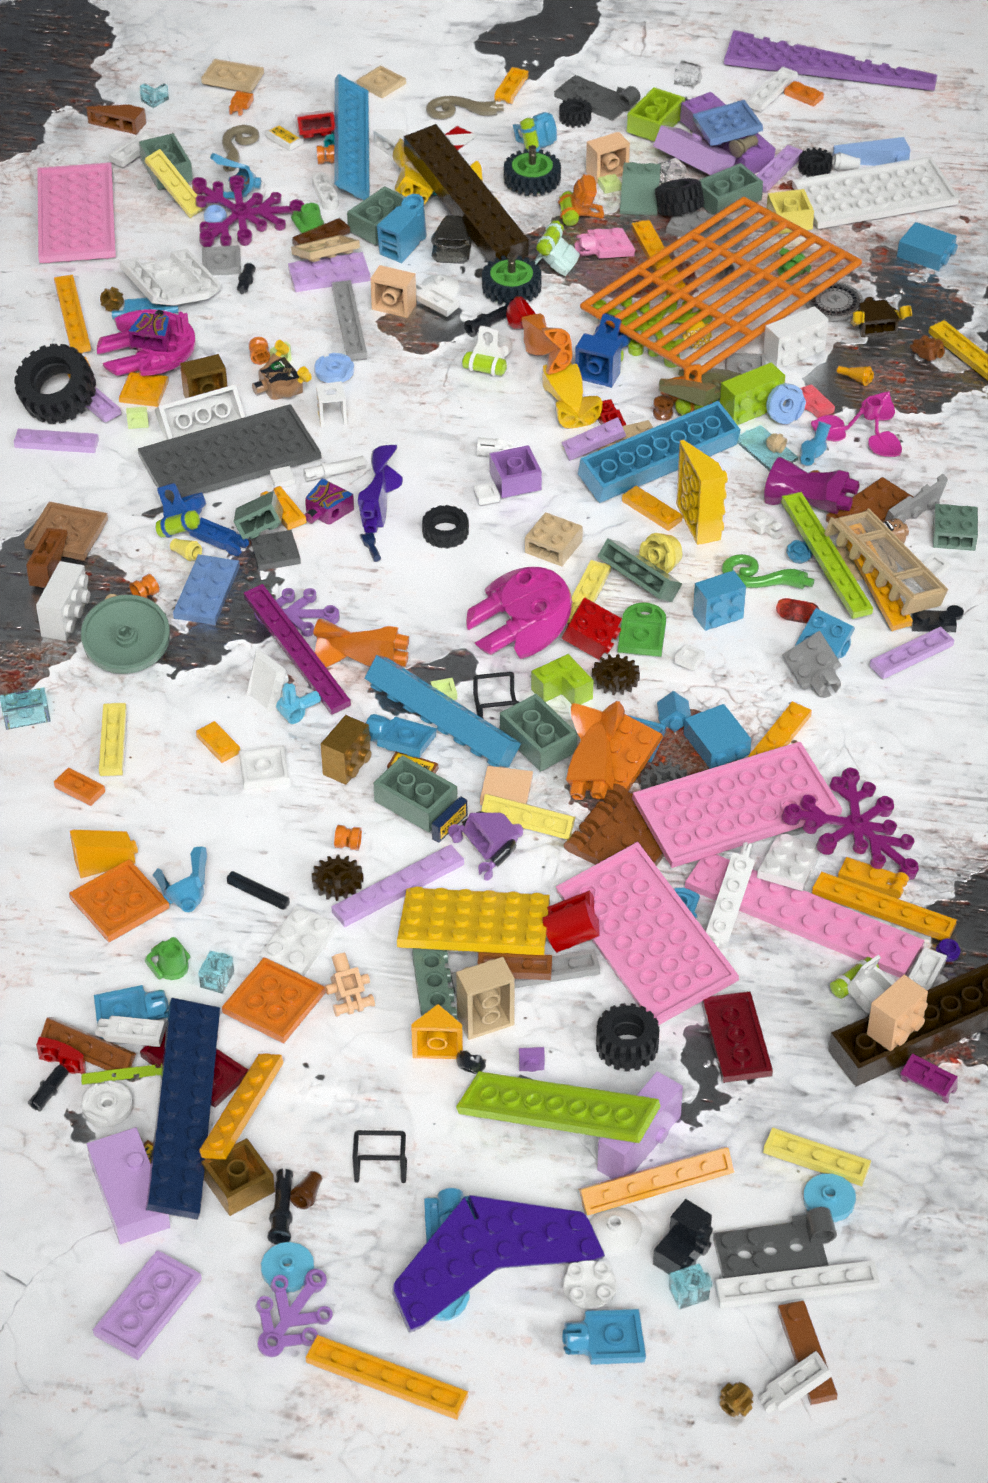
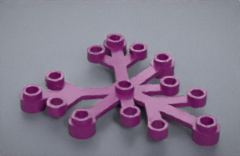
M232 176L229 179V187L234 192L235 203L223 196L224 184L221 181H215L211 190L207 187L206 179L196 177L192 180L193 191L196 194L207 195H198L196 197L197 207L203 208L207 203H220L230 209L232 213L223 222L209 223L204 221L199 224V242L203 247H211L214 244L215 238L220 234V244L222 246H230L232 238L229 235L228 227L237 219L239 223L237 241L240 245L247 246L252 242V231L247 229L246 219L256 225V230L260 232L266 231L267 221L255 216L258 214L272 222L276 230L283 231L286 228V221L273 214H293V211L301 212V207L304 205L303 201L294 199L290 201L289 206H272L273 204L281 203L282 196L279 192H272L270 197L264 202L261 193H253L252 197L244 203L242 198L244 179L241 176Z
M849 767L843 770L841 776H834L829 784L831 790L839 793L849 802L850 815L847 817L826 814L815 805V797L809 794L803 796L800 802L801 807L797 804H789L784 808L781 816L782 820L789 825H797L800 819L806 820L803 830L808 834H815L817 829L826 823L843 826L832 834L825 833L819 837L816 848L820 853L831 855L835 851L837 842L851 834L854 839L853 851L857 854H864L869 846L868 842L863 838L864 835L870 842V864L873 868H883L886 862V857L881 854V851H883L899 865L898 872L907 874L909 880L915 879L919 871L917 861L912 858L905 859L891 847L896 846L904 850H910L915 842L914 838L909 834H903L901 838L878 835L873 832H882L886 835L894 834L897 824L893 820L887 819L883 823L871 822L878 815L881 817H889L894 809L893 799L888 796H882L877 799L874 807L860 815L859 802L867 797H872L876 791V786L872 782H864L861 790L857 792V784L860 780L857 769Z

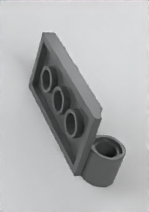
M577 75L571 77L554 91V97L560 100L567 101V98L573 100V97H576L577 100L582 98V101L586 99L587 102L591 103L592 113L611 121L615 120L624 111L629 110L641 98L639 90L634 86H628L626 89L617 87L616 92Z
M817 1207L809 1210L806 1215L793 1216L791 1223L713 1233V1242L722 1278H732L829 1266L823 1244L833 1241L837 1237V1232L830 1209ZM799 1244L804 1250L796 1252L790 1246ZM766 1248H774L778 1253L768 1255L764 1250ZM747 1251L752 1257L743 1259L739 1257L738 1253Z

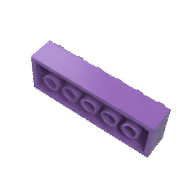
M710 91L682 102L680 121L692 132L702 135V139L707 141L693 121V114L726 104ZM759 133L755 134L758 138V145L747 149L741 157L736 158L734 165L743 164L754 174L760 172L775 157L776 150ZM730 141L715 145L731 153L729 149Z

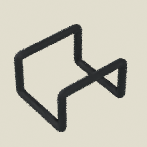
M513 672L480 674L473 677V695L478 716L483 718V708L509 706L519 703L516 700ZM510 676L512 701L479 703L478 679Z
M392 1130L355 1131L352 1154L354 1182L358 1183L360 1179L361 1160L400 1161L401 1182L406 1183V1133L404 1131ZM359 1135L401 1136L400 1155L358 1156Z

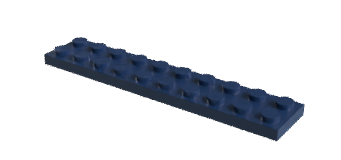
M173 997L170 1000L146 1210L195 1220L199 1218L204 1179L202 1161L206 1159L201 1157L200 1148L208 1137L220 1007Z

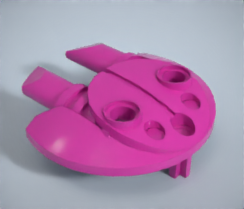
M137 310L114 318L116 327L121 332L100 337L97 343V354L128 347L130 349L135 348L130 347L129 329L142 313L154 314L157 310ZM163 311L170 318L171 326L167 352L136 348L137 352L135 355L104 362L103 367L116 376L139 371L141 376L164 373L180 366V363L185 362L191 356L196 344L195 332L188 322V314L178 312L179 315Z
M543 567L519 568L500 576L484 589L488 597L468 609L466 624L467 629L470 630L497 613L506 611L511 618L506 621L507 624L478 640L475 644L482 651L492 655L515 641L514 649L519 658L523 659L546 648L562 632L572 609L571 592L563 578L550 569Z

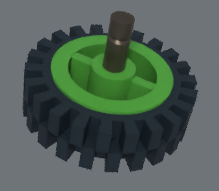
M534 145L529 146V152L528 149H524V153L520 150L516 151V154H510V157H507L506 161H504V183L507 184L508 189L511 188V191L515 192L517 190V194L521 195L525 192V196H529V193H533V196H537L538 193L544 195L545 191L550 193L552 189L555 190L557 185L559 186L560 160L554 154L550 156L548 151L543 153V150L539 149V152H536V146Z
M509 253L508 259H506V256H501V260L494 258V262L490 260L488 265H485L484 270H482V291L487 298L491 297L492 302L497 300V304L505 302V305H507L517 296H521L531 302L533 297L537 298L538 293L540 294L541 269L538 264L535 265L533 260L529 262L527 257L522 260V256H517L516 259L514 253Z

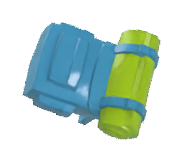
M542 112L534 115L532 118L523 119L520 121V124H513L516 141L523 143L528 152L531 145L536 146V152H539L541 147H547L557 140V128L551 113ZM518 129H519L520 132L522 133V136H523L522 138L520 137V135H519V133H518Z

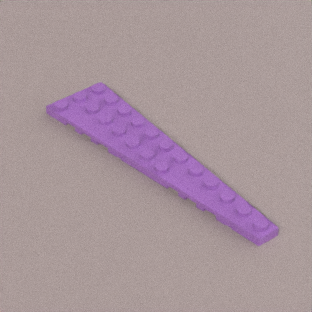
M733 30L724 58V64L733 67L742 66L750 69H764L766 71H778L785 67L798 72L800 75H814L817 77L835 78L837 80L846 79L854 82L862 81L871 84L878 83L888 86L918 88L926 91H935L937 74L905 67H897L895 69L891 68L887 63L877 65L873 64L872 60L865 59L864 62L855 60V56L807 47L801 44L791 46L787 41L782 40L777 43L770 41L769 37L759 39L755 38L754 34Z

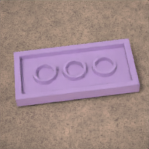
M363 252L337 255L332 258H320L316 262L306 260L288 263V270L295 292L332 287V282L351 280V284L371 281Z
M157 1250L94 1327V1336L139 1360L202 1280L201 1273Z

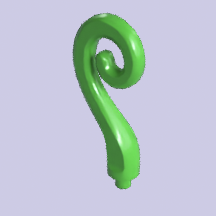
M745 554L733 555L722 564L723 574L733 571L736 565H748L749 567L740 568L739 574H737L746 588L788 585L804 589L805 586L813 587L814 579L809 578L807 572L796 569H784L762 576L751 577L758 572L759 564L754 557Z

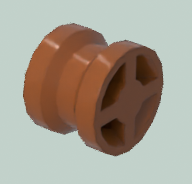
M666 395L657 396L653 402L655 407L653 409V416L661 421L671 419L673 416V399Z

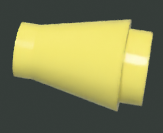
M174 538L170 543V549L188 561H195L198 554H202V547L197 541Z

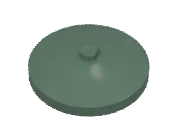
M118 595L100 602L91 609L82 624L81 640L87 657L96 666L108 672L128 674L142 671L152 666L163 656L170 641V627L164 611L153 601L138 595Z

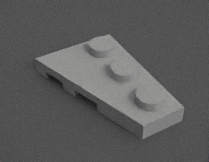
M941 474L937 477L938 481L932 486L926 484L914 498L909 496L889 509L885 520L898 518L904 523L912 517L920 516L922 512L928 509H935V504L940 503V498L948 478Z

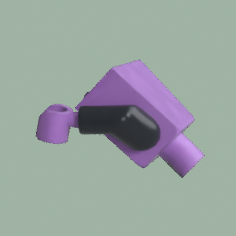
M478 811L470 813L469 817L462 821V825H451L448 832L449 836L452 837L453 843L461 842L463 840L462 832H464L485 860H491L489 863H480L478 867L479 875L487 871L484 874V880L488 881L493 877L492 869L495 866L499 867L516 849L517 840L523 835V828L520 824H512L503 813Z

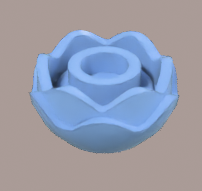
M210 205L203 214L205 221L209 223L223 222L227 218L226 211L219 205Z

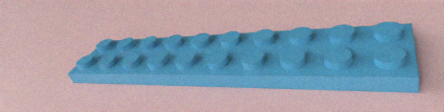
M338 74L335 77L334 184L339 189L348 191L354 197L365 200L370 196L368 90Z

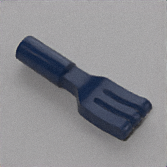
M373 532L360 534V539L364 546L369 548L373 561H380L381 556L375 546L376 538Z

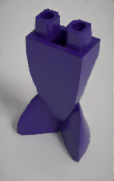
M397 445L378 446L371 453L374 479L358 495L362 526L366 533H376L378 527H384L387 513V493L399 488L403 483V477L387 465L397 450Z

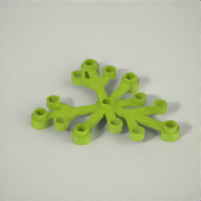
M666 295L662 301H664L671 295ZM632 296L622 302L621 305L625 308L632 304ZM599 300L593 304V307L599 309L606 304V301ZM678 301L633 331L643 330L641 332L643 333L662 320L667 312L677 310ZM650 302L638 310L642 314L650 310ZM613 308L606 314L615 316L622 310ZM692 308L670 324H683L701 310L690 313L693 311ZM635 311L621 320V324L626 326L640 316ZM708 315L701 321H703L704 324L710 323L713 320V317ZM662 330L654 334L657 340L664 336ZM632 339L628 344V353L632 356H640L644 353V346ZM685 339L672 340L662 348L670 351ZM648 349V354H649L650 356H652V357H657V356H659L657 353H655V352H653L652 350ZM664 358L665 366L670 368L677 367V365Z

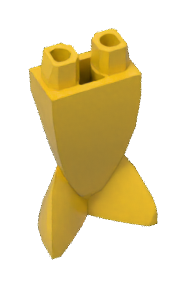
M400 138L393 150V160L401 168L395 184V191L405 197L410 194H419L422 196L425 205L433 193V189L405 155L404 141Z
M570 363L564 370L553 374H547V365H544L542 385L545 391L551 393L558 400L555 406L559 423L568 429L584 427L595 423L602 411V400L599 396H583V383L578 365Z

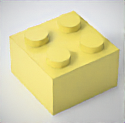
M804 189L768 193L767 209L806 230L813 229L814 209ZM773 220L770 221L773 227L778 224ZM785 228L778 234H785L793 231Z

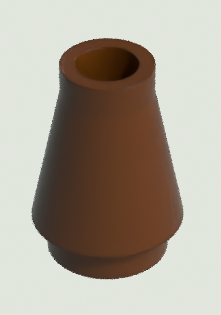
M310 1171L291 1190L290 1200L295 1207L308 1209L314 1205L320 1183L322 1182V1176L318 1172Z

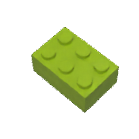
M653 87L627 114V132L655 142L661 125L674 127L680 121L681 104L685 101V97Z
M770 362L721 382L720 403L737 425L768 413L766 404L769 394L776 386L785 383L786 375Z

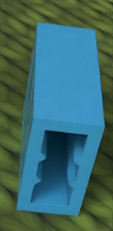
M915 222L900 239L897 257L939 271L943 265L948 263L951 255H955L958 244H956L957 236Z
M725 704L684 719L685 737L710 769L742 759L750 754L752 739Z

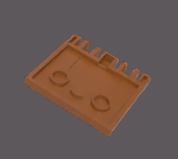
M616 783L613 785V790L607 791L603 799L604 802L599 801L595 808L586 816L584 822H581L579 825L580 831L573 832L571 837L564 843V848L568 852L595 865L637 842L656 866L664 857L663 852L632 799L633 794L629 793L625 787Z

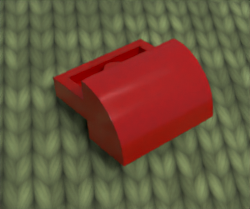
M590 890L548 906V915L542 917L543 926L547 927L546 936L556 953L600 936L599 918L595 914L594 896Z

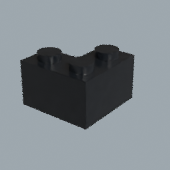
M685 1199L670 1216L669 1232L654 1249L653 1265L678 1281L685 1274H690L696 1265V1260L700 1255L705 1256L711 1247L710 1235L713 1231V1227H711L712 1214Z

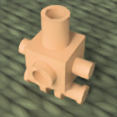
M345 952L332 956L336 973L330 977L332 984L325 985V991L327 995L335 993L337 1001L343 1000L344 1002L343 1004L333 1005L335 1016L338 1017L344 1013L350 1015L354 1013L355 1009L361 1012L365 1007L375 1006L372 994L364 998L360 996L365 991L363 985L370 983L369 975H360L358 967L350 969Z

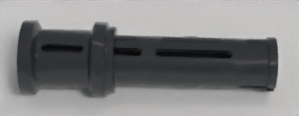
M509 304L488 314L481 313L473 320L465 321L464 328L466 333L470 337H474L479 332L480 326L491 327L492 324L507 318Z
M279 1169L276 1173L274 1209L269 1214L271 1229L267 1234L268 1241L276 1245L290 1242L291 1240L289 1225L292 1223L293 1215L289 1208L293 1172L289 1169L285 1170V1178L283 1177V1169Z

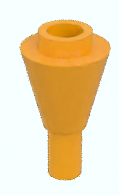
M838 366L837 374L846 375L864 386L871 383L874 378V372L870 366L851 368Z

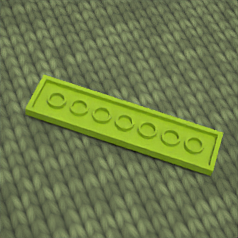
M480 1071L456 1106L458 1113L462 1115L633 1143L641 1142L661 1107L657 1098Z

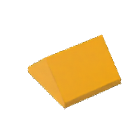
M439 1004L412 1023L413 1058L456 1059L457 1053L460 1050L463 1051L462 1024Z

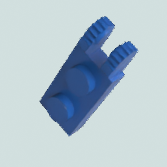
M200 518L198 528L189 532V536L226 550L234 556H239L242 553L241 548H246L249 545L248 540H243L236 531L205 518Z

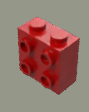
M331 109L295 114L297 133L302 135L303 138L314 137V133L329 135L334 131V113Z
M584 597L574 612L561 639L600 660L604 653L608 655L614 643L611 640L612 638L615 640L622 628L618 626L622 618Z

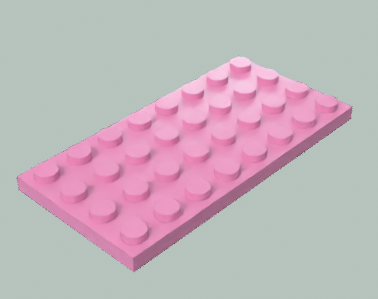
M111 162L37 168L39 263L116 257Z
M801 741L633 792L632 796L634 803L671 868L743 846L744 842H748L747 844L803 827L806 820L800 819L797 825H789L782 820L781 816L784 808L789 804H797L801 807L800 802L806 794L815 797V805L826 814L838 816L842 813V807Z
M638 842L556 886L557 893L562 900L589 890L594 896L595 914L599 918L600 936L592 939V942L638 1006H643L646 1008V1012L651 1011L654 1014V1018L658 1020V1026L739 981L737 972Z

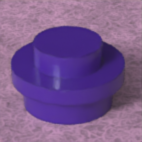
M944 939L936 946V952L947 955L946 962H953L960 956V947L952 939Z

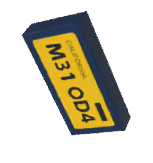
M460 796L432 823V840L438 843L441 842L449 834V827L453 824L458 825L468 815L467 799Z

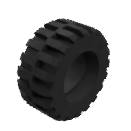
M55 343L50 344L48 347L43 345L39 347V350L31 351L29 353L30 356L28 358L25 357L21 361L22 366H18L16 370L17 375L14 377L16 394L25 409L33 418H37L40 422L47 421L48 424H55L56 421L65 423L68 419L73 420L77 418V414H82L86 410L85 407L90 406L93 401L91 397H94L96 392V379L85 357L76 348H69L66 344L58 346ZM57 374L71 375L66 386L60 391L52 394L40 393L43 384L50 377Z

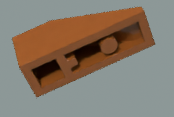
M129 104L87 107L89 124L137 135L146 125L145 108Z
M46 528L26 564L29 586L40 588L47 586L59 561H61L67 530Z

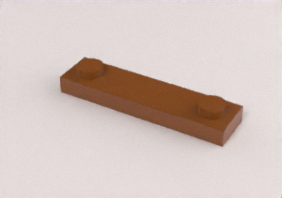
M53 1017L46 1018L40 1036L57 1040L73 1047L84 1055L86 1062L105 1070L131 1068L136 1055L132 1051L107 1042L102 1038Z
M805 1301L779 1305L777 1312L796 1365L817 1351L827 1366ZM830 1377L806 1395L810 1405L837 1400L838 1393L833 1379Z

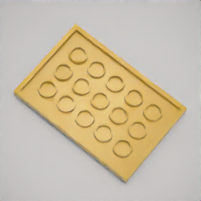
M419 886L406 888L397 936V947L544 955L547 927L543 926L542 917L548 915L547 907L550 904V895H543L541 893L523 894L514 891L504 893L492 890L429 889Z

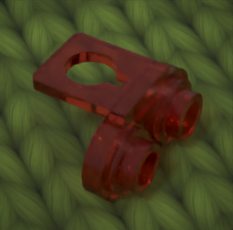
M789 598L780 599L776 605V611L781 618L806 624L815 608L819 609L812 602Z

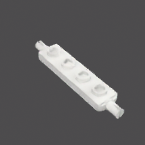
M748 842L742 844L740 854L732 853L706 933L718 948L719 945L727 946L755 863V860L749 857L753 847L752 844L749 843L747 851H745Z

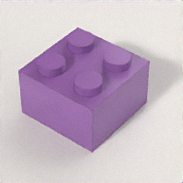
M529 445L489 453V472L501 498L542 490V471Z

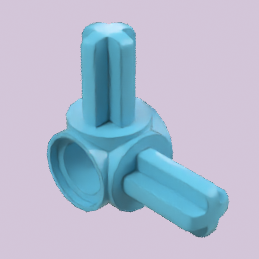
M285 683L282 688L283 697L278 700L276 709L290 724H296L303 719L305 709L319 703L321 697L317 691H313L299 698L296 696L295 685L293 683Z

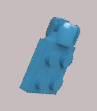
M371 714L366 724H369L370 741L377 742L379 747L389 751L404 753L410 757L420 758L437 733V728L398 717L389 720L387 717Z
M143 985L94 995L97 1024L99 1019H109L110 1016L161 1020L168 1017L167 1009L169 1005L164 990L145 992Z
M639 1309L585 1311L583 1321L564 1323L562 1340L563 1344L567 1346L563 1347L565 1354H584L589 1357L590 1365L645 1363L646 1353Z

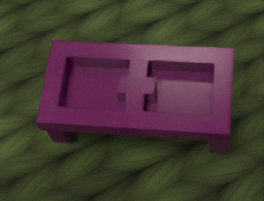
M914 1054L911 1055L900 1073L902 1081L907 1083L909 1080L941 1096L942 1101L945 1103L949 1102L950 1094H955L957 1090L958 1076Z

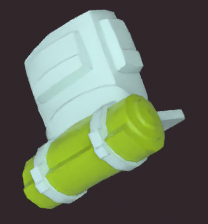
M554 220L547 226L544 235L538 241L536 248L539 254L534 262L536 265L543 258L558 273L566 276L577 262L580 254L572 245L564 241L561 237L564 230L563 225L560 221Z

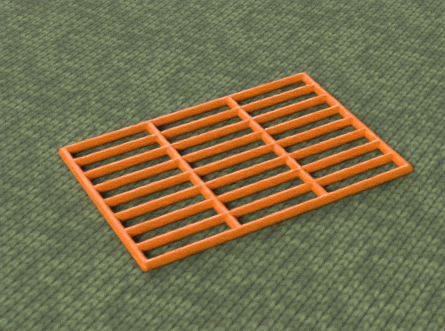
M741 197L580 304V308L601 320L604 313L609 312L649 284L654 283L658 285L657 288L613 316L623 320L663 292L668 291L673 295L628 325L621 324L619 332L682 369L691 366L693 362L737 332L745 335L701 366L702 376L764 333L766 325L787 317L861 266L862 260L746 197ZM743 205L750 208L705 238L699 235ZM756 213L764 216L720 246L714 243V241ZM771 220L778 223L737 252L732 253L728 251L729 248ZM785 228L793 231L751 260L746 261L742 258ZM802 236L807 239L764 269L756 266L797 237ZM691 239L698 242L655 272L651 273L646 270ZM814 243L821 246V248L780 276L775 277L770 274ZM705 247L712 250L669 280L665 281L660 278ZM830 251L836 254L793 285L785 282ZM721 255L726 258L682 289L674 286L717 256ZM843 259L851 262L808 293L799 290ZM735 263L741 266L696 297L688 294L731 264ZM747 271L755 274L711 305L703 303L704 300ZM640 275L644 277L643 280L599 309L591 306L635 276ZM761 279L769 282L724 314L717 310ZM776 287L784 290L739 322L732 319V317ZM793 295L798 298V300L756 329L751 330L746 327L789 296ZM679 299L687 302L643 333L639 334L633 331ZM696 307L701 310L655 343L648 339L692 308ZM708 315L715 318L714 321L670 351L662 348ZM608 320L605 322L607 325L615 329V325L612 321ZM723 323L730 327L684 360L677 356ZM692 370L690 373L696 376V371Z

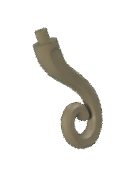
M459 96L437 97L426 106L427 114L435 119L452 117L456 112L454 105L466 108L481 116L497 115V112L504 111V105L496 104V101L481 102ZM442 106V110L445 111H438L436 108Z
M234 126L223 134L222 145L227 153L226 159L240 162V154L231 142L234 137L235 141L241 145H251L258 141L259 131L253 126ZM242 134H249L251 136L243 137ZM230 166L223 167L224 171L226 172L234 171L236 169Z

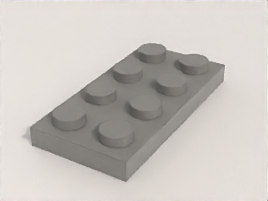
M694 211L684 215L673 216L666 227V233L682 237L714 215L704 211ZM723 218L699 235L706 238L733 219ZM741 223L714 241V243L720 246L749 227L750 224ZM743 240L729 249L737 251Z

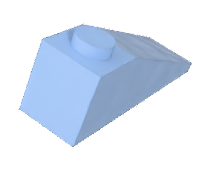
M899 137L834 145L833 155L841 152L860 158V165L876 166L909 160L911 149L905 138Z

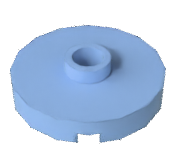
M330 353L329 356L324 357L323 355L319 357L315 362V374L317 378L326 383L344 382L353 376L354 363L347 355Z
M783 383L776 386L769 394L766 404L767 412L776 422L790 424L801 417L805 409L806 400L803 396V391L794 384Z

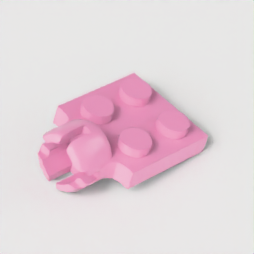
M623 228L587 230V233H581L576 236V238L580 239L575 242V249L580 254L579 256H592L595 254L598 258L634 256L635 248Z

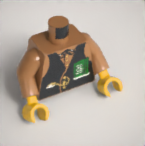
M279 339L274 345L277 352L273 353L264 367L259 369V381L252 383V389L256 395L266 392L272 400L291 398L294 395L303 393V382H309L312 379V375L305 366L300 367L297 372L285 357H281V355L289 352V346Z

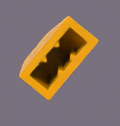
M77 829L69 831L74 861L80 878L107 872L129 859L136 864L134 854L138 853L135 840H130L127 831Z

